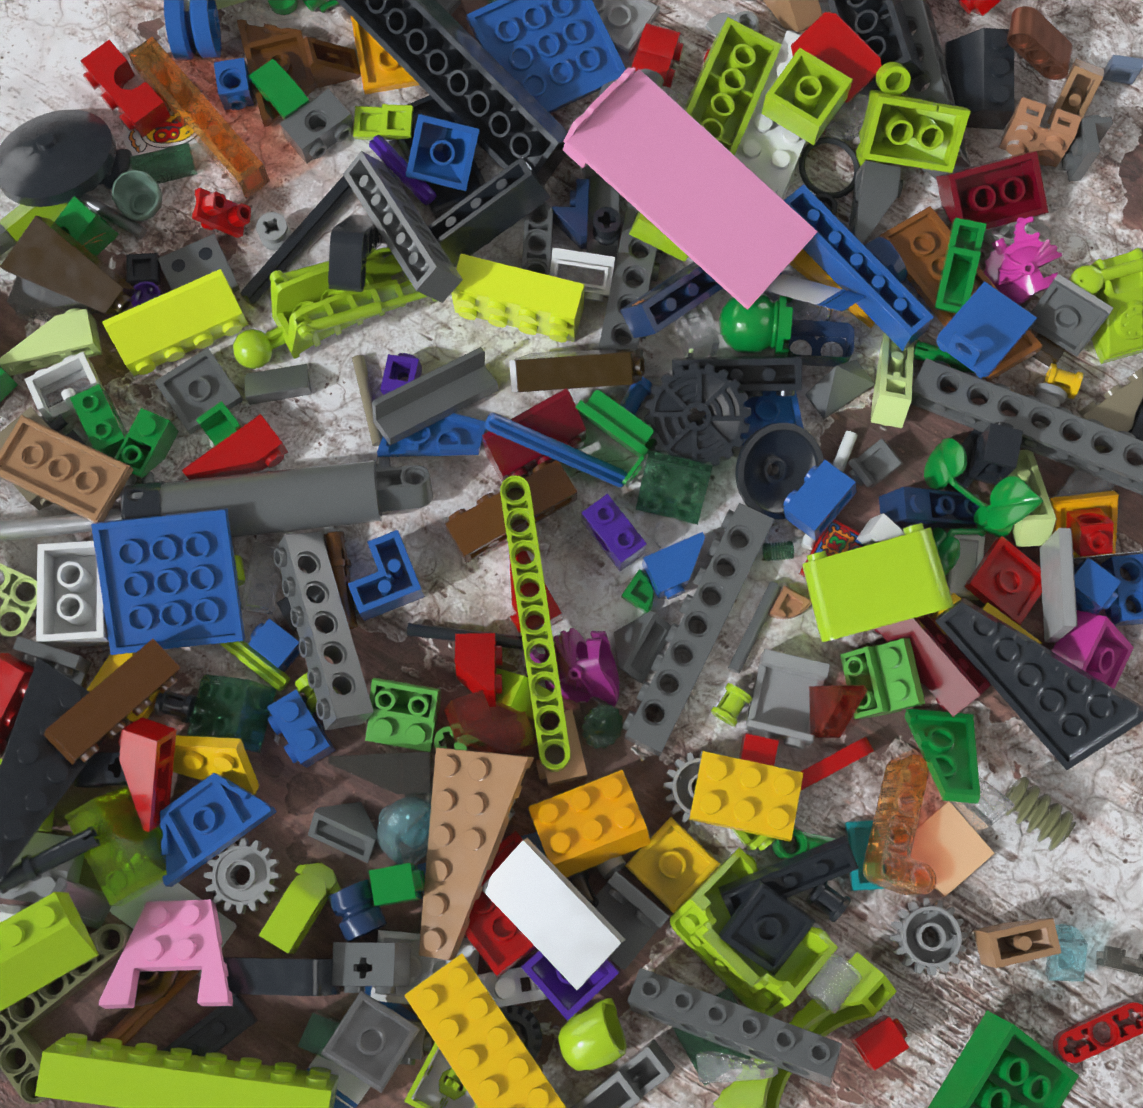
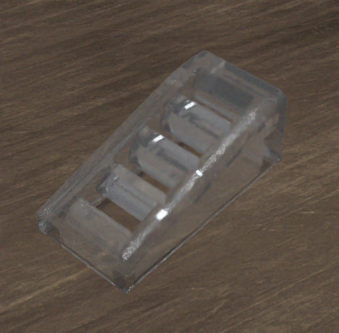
M705 1051L697 1053L696 1056L699 1082L702 1083L760 1080L774 1077L778 1074L777 1066L721 1052Z

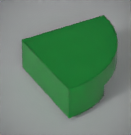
M639 569L621 595V598L646 614L651 611L654 593L649 578Z

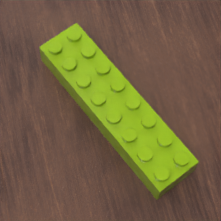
M727 17L712 44L684 110L735 156L782 45ZM638 212L629 235L685 262L689 256L643 214Z
M69 1033L42 1052L35 1096L118 1108H334L339 1075L331 1074V1070L324 1067H311L310 1071L296 1069L297 1065L288 1062H277L275 1066L262 1065V1060L252 1057H243L240 1061L227 1060V1055L222 1053L210 1052L206 1053L204 1057L192 1055V1050L186 1048H172L171 1052L157 1050V1045L150 1043H137L136 1047L122 1045V1040L103 1038L101 1042L88 1041L87 1036L84 1034Z

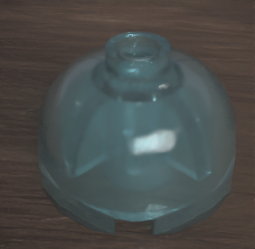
M405 797L386 806L381 811L377 827V841L383 852L398 865L405 862L416 864L427 854L431 813L430 802L417 797Z

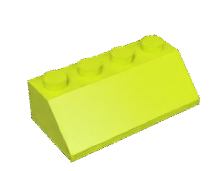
M221 269L102 321L123 362L134 376L151 373L158 365L167 361L174 362L184 357L185 353L196 348H206L214 340L225 335H235L243 327L249 325Z

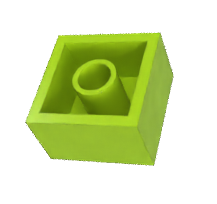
M799 48L765 95L761 114L810 144L815 145L846 101L853 79Z

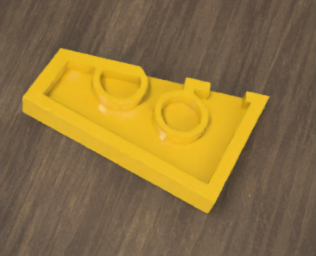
M176 735L174 773L199 780H204L211 774L218 773L251 794H256L260 785L241 739Z

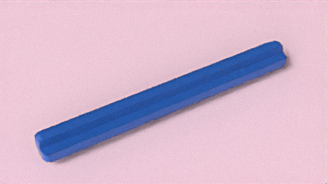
M494 412L490 413L485 421L484 427L490 432L617 487L624 486L622 481L628 473L619 467Z

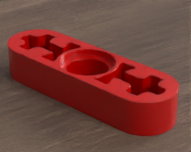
M864 737L800 771L803 773L800 791L874 752L868 738Z
M1123 1002L1058 1032L1053 1040L1055 1054L1063 1061L1079 1063L1143 1034V1005L1136 1002ZM1128 1010L1139 1013V1018L1135 1020L1136 1027L1134 1024H1123L1118 1027L1117 1023L1112 1019V1016H1114L1116 1021L1127 1019L1129 1017ZM1099 1022L1106 1023L1110 1028L1109 1039L1102 1043L1098 1042L1093 1035V1028ZM1067 1038L1074 1041L1085 1038L1089 1043L1077 1045L1074 1048L1076 1053L1074 1055L1070 1052H1065L1063 1048L1068 1045Z

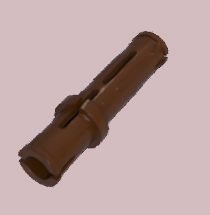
M329 532L323 535L348 626L351 630L358 627L354 599L348 583L351 582L349 568L352 567L351 560L347 557L344 532Z

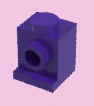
M399 353L398 356L388 354L380 389L382 394L385 395L421 377L422 366L420 360L408 353ZM403 377H408V381H402L400 379Z

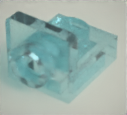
M1066 924L1056 925L1062 953L1047 956L1045 974L1049 981H1084L1088 943L1077 928Z

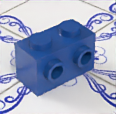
M826 460L819 467L815 465L808 471L804 478V485L798 491L793 490L783 504L785 506V519L815 541L856 494V481Z
M296 689L267 707L272 715L267 719L277 735L283 733L288 744L284 746V749L292 762L296 763L299 761L301 765L308 768L336 750L316 716L307 706L306 699Z

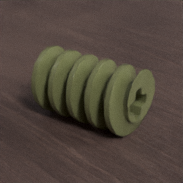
M1021 777L1006 792L999 805L1004 802L1007 804L1004 813L1006 816L1015 811L1018 812L1015 821L1017 825L1028 820L1029 824L1026 830L1028 834L1038 828L1040 830L1037 838L1038 842L1049 837L1051 841L1048 849L1052 851L1069 836L1075 827L1076 822H1072L1073 814L1070 811L1061 814L1062 805L1060 803L1050 805V795L1044 794L1038 797L1040 788L1037 785H1033L1027 789L1029 779Z

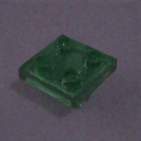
M649 450L635 510L698 525L713 466Z

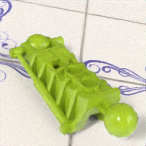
M388 246L375 250L367 257L366 280L363 292L329 289V261L286 273L280 270L274 271L269 278L271 280L272 317L277 328L266 333L256 329L243 331L236 337L233 343L234 356L246 368H261L270 361L273 349L286 343L293 358L296 359L306 349L313 345L315 347L319 346L321 340L333 334H336V336L342 334L341 330L357 323L359 326L363 324L365 319L378 314L383 316L387 311L394 310L400 306L403 307L406 303L428 296L415 290L395 256L391 254L392 252ZM403 271L407 281L399 284L396 279L392 280L391 276Z

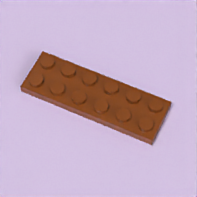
M929 206L882 233L879 237H884L890 241L897 250L907 268V280L945 327L956 313L934 308L951 231L932 207ZM979 266L971 296L984 281L997 290ZM1029 329L995 370L984 378L987 382H990L1040 352L1042 344Z

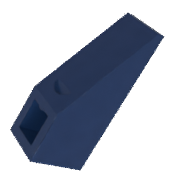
M901 487L879 496L880 514L884 513L901 530L923 523L924 529L930 527L931 529L937 527H977L974 515L980 507L959 492Z

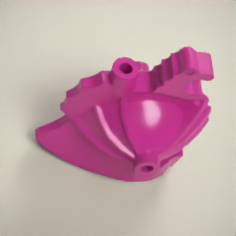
M1032 216L1026 219L1021 217L1017 219V224L1014 226L1016 230L1013 232L1015 237L1013 238L1014 243L1007 247L1004 238L991 243L994 251L985 260V275L999 292L1018 305L1050 286L1058 272L1043 278L1039 268L1062 256V253L1057 252L1058 247L1051 245L1049 239L1045 242L1039 241V232L1031 235L1025 232V226L1034 221Z

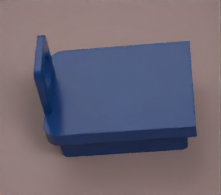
M984 281L938 334L936 343L941 351L953 356L982 379L989 376L1035 323L1037 317Z

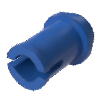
M642 377L641 381L630 386L619 405L636 416L645 397L651 395L653 384Z

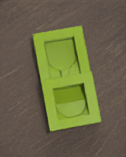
M382 104V107L355 106L353 137L359 140H372L376 135H381L385 140L411 138L414 107L411 105Z

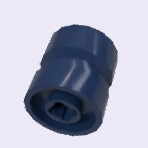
M368 879L348 886L328 897L335 916H342L343 918L339 926L346 942L358 939L387 924L380 906H374L372 903L373 894Z

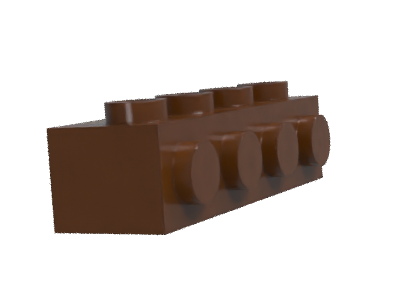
M557 460L552 463L549 461L542 462L532 470L533 473L524 478L530 487L535 524L577 500V490ZM512 488L507 492L506 496L511 500H519L524 496V492L522 489ZM493 492L484 495L476 502L478 505L467 511L463 508L454 512L448 518L450 521L445 523L449 535L466 563L507 540L500 492L496 495ZM523 519L515 520L511 525V528L516 532H522L529 527V523Z
M151 639L46 729L44 736L72 765L79 759L85 763L100 750L97 746L98 742L106 735L113 739L127 726L123 721L130 714L134 713L136 716H139L153 703L149 699L158 690L162 694L168 691L178 681L175 675L181 667L154 639Z

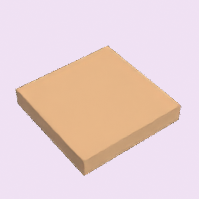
M950 801L944 803L897 844L942 897H946L995 854Z

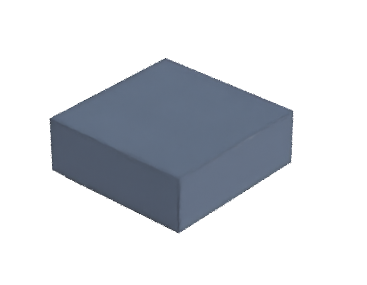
M1112 55L1104 68L1102 80L1133 84L1143 68V59Z

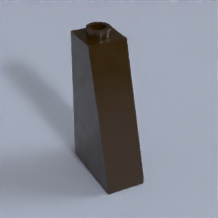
M40 216L34 217L0 265L6 272L105 314L118 315L125 312L132 304L133 299L131 297L137 291L54 221Z
M640 348L539 352L509 360L512 393L633 385L641 381L645 373V360L643 356H640Z

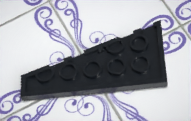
M965 598L960 599L953 604V607L948 608L937 616V624L1066 770H1069L1143 722V706Z

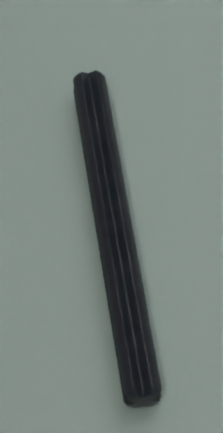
M344 175L242 289L240 294L248 303L255 304L271 286L269 278L271 273L278 270L283 272L354 192Z

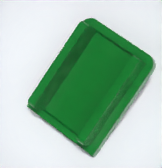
M596 390L587 403L580 400L576 405V409L584 419L639 458L622 481L624 486L628 488L644 465L652 458L649 450L656 442V439H650L654 434V430L603 392Z

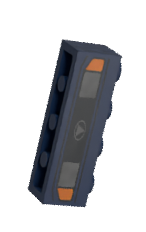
M692 262L620 311L634 338L653 335L723 289V287L698 264Z

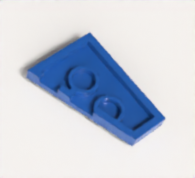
M763 391V396H754L744 402L745 407L751 408V415L745 418V422L749 423L750 427L748 433H741V436L744 438L742 445L755 431L772 423H790L804 429L796 391L794 396H776V391Z
M453 413L392 445H389L386 439L382 437L377 455L378 457L479 455L483 444L482 435L487 433V429L484 427L485 421Z

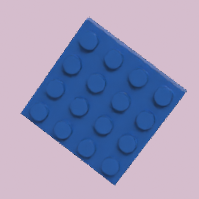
M497 0L466 15V20L477 42L549 113H553L601 90L604 84L618 79L626 70L592 0Z
M227 508L95 522L91 524L111 655L137 652L151 639H154L163 649L236 642L245 639Z

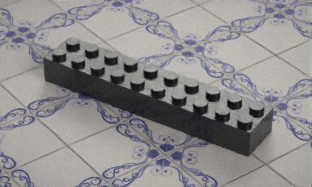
M336 0L458 124L479 129L477 143L503 169L520 157H523L539 177L542 184H546L566 156V153L563 151L565 144L563 141L568 131L436 0Z

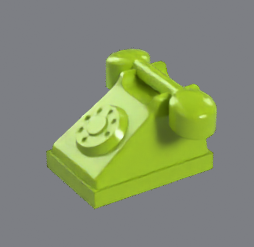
M898 62L884 64L876 74V83L881 91L871 90L869 92L868 106L862 128L859 130L861 142L857 147L856 157L860 166L867 160L881 164L892 163L953 173L971 111L965 107L941 104L902 95L910 85L911 77L909 72Z
M1135 248L1131 252L1105 260L1097 259L1091 265L1077 268L1068 280L1113 307L1109 316L1091 338L1100 363L1104 364L1142 353L1143 252L1141 248Z

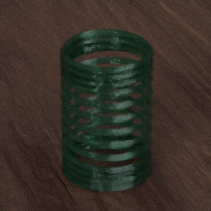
M789 540L787 543L781 541V544L778 541V547L777 542H775V547L774 542H772V547L770 542L769 544L763 543L762 550L765 562L794 559V545L792 541Z

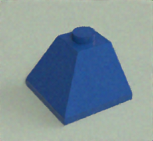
M418 114L405 177L466 191L479 129Z

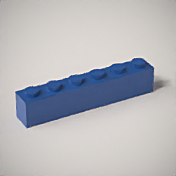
M804 184L784 199L793 210L818 231L803 249L843 290L866 296L856 304L902 351L926 332L934 316Z

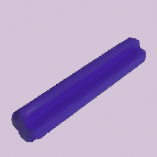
M376 135L369 142V147L424 205L427 206L435 200L436 193L425 181L405 177L408 163L381 135Z

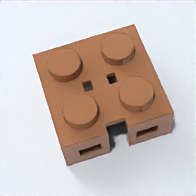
M1022 97L1005 128L999 148L1006 150L1011 155L1037 151L1040 165L1057 167L1075 139L1082 117L1057 109L1051 127L1048 130V127H1039L1047 105ZM1027 109L1039 112L1038 116L1026 113ZM1058 120L1070 123L1069 127L1058 124Z

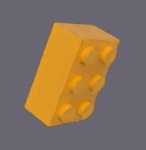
M623 770L528 807L547 859L565 877L651 844L647 826Z

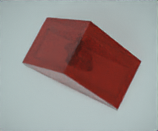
M865 685L809 686L810 734L814 735V738H840L868 691Z

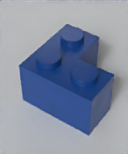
M398 530L367 541L378 572L348 583L358 612L364 621L425 597Z

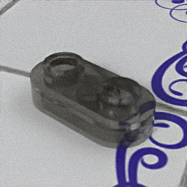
M1106 945L1104 951H1096L1094 965L1143 977V954H1139L1138 959L1125 956L1126 950Z

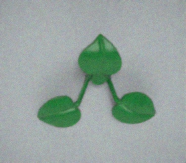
M952 438L943 439L930 454L924 469L925 482L935 490L943 489L950 482L951 486L980 508L974 515L977 529H951L948 533L939 527L932 530L945 575L953 569L960 557V542L954 536L979 535L984 537L986 533H990L996 537H1005L1011 532L1013 525L1028 516L1043 502L1042 498L1024 480L1015 476L1004 478L994 487L990 495L991 505L982 502L955 479V477L963 473L967 466V454L964 447Z

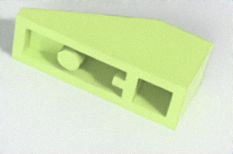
M73 308L67 310L65 314L54 316L0 358V366L12 376L53 366L62 362L66 357L84 352L87 357L101 355L102 350L96 320L87 308Z
M883 333L872 399L871 423L898 428L903 427L912 401L914 342L902 351Z
M1020 450L1017 467L1009 476H1015L1024 480L1042 498L1043 502L1028 516L1013 525L1011 532L1016 547L1042 546L1052 535L1056 516L1033 452Z

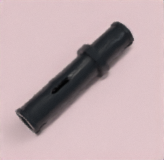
M90 826L33 856L30 854L23 856L21 862L12 865L0 881V892L4 894L29 880L36 881L41 879V874L95 847L101 846L100 839H95L98 836L96 830Z

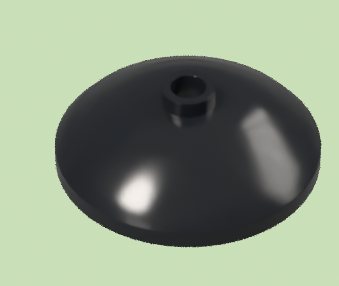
M772 423L755 431L742 446L735 468L737 488L744 503L748 507L773 519H785V506L783 504L787 496L793 490L798 491L804 485V478L808 471L815 465L819 467L824 461L822 451L815 438L807 430L790 423ZM771 464L772 471L770 474H768L767 468Z

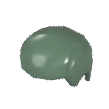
M130 170L122 173L115 180L111 193L112 200L128 219L143 222L154 217L162 207L163 194L161 189L148 173Z

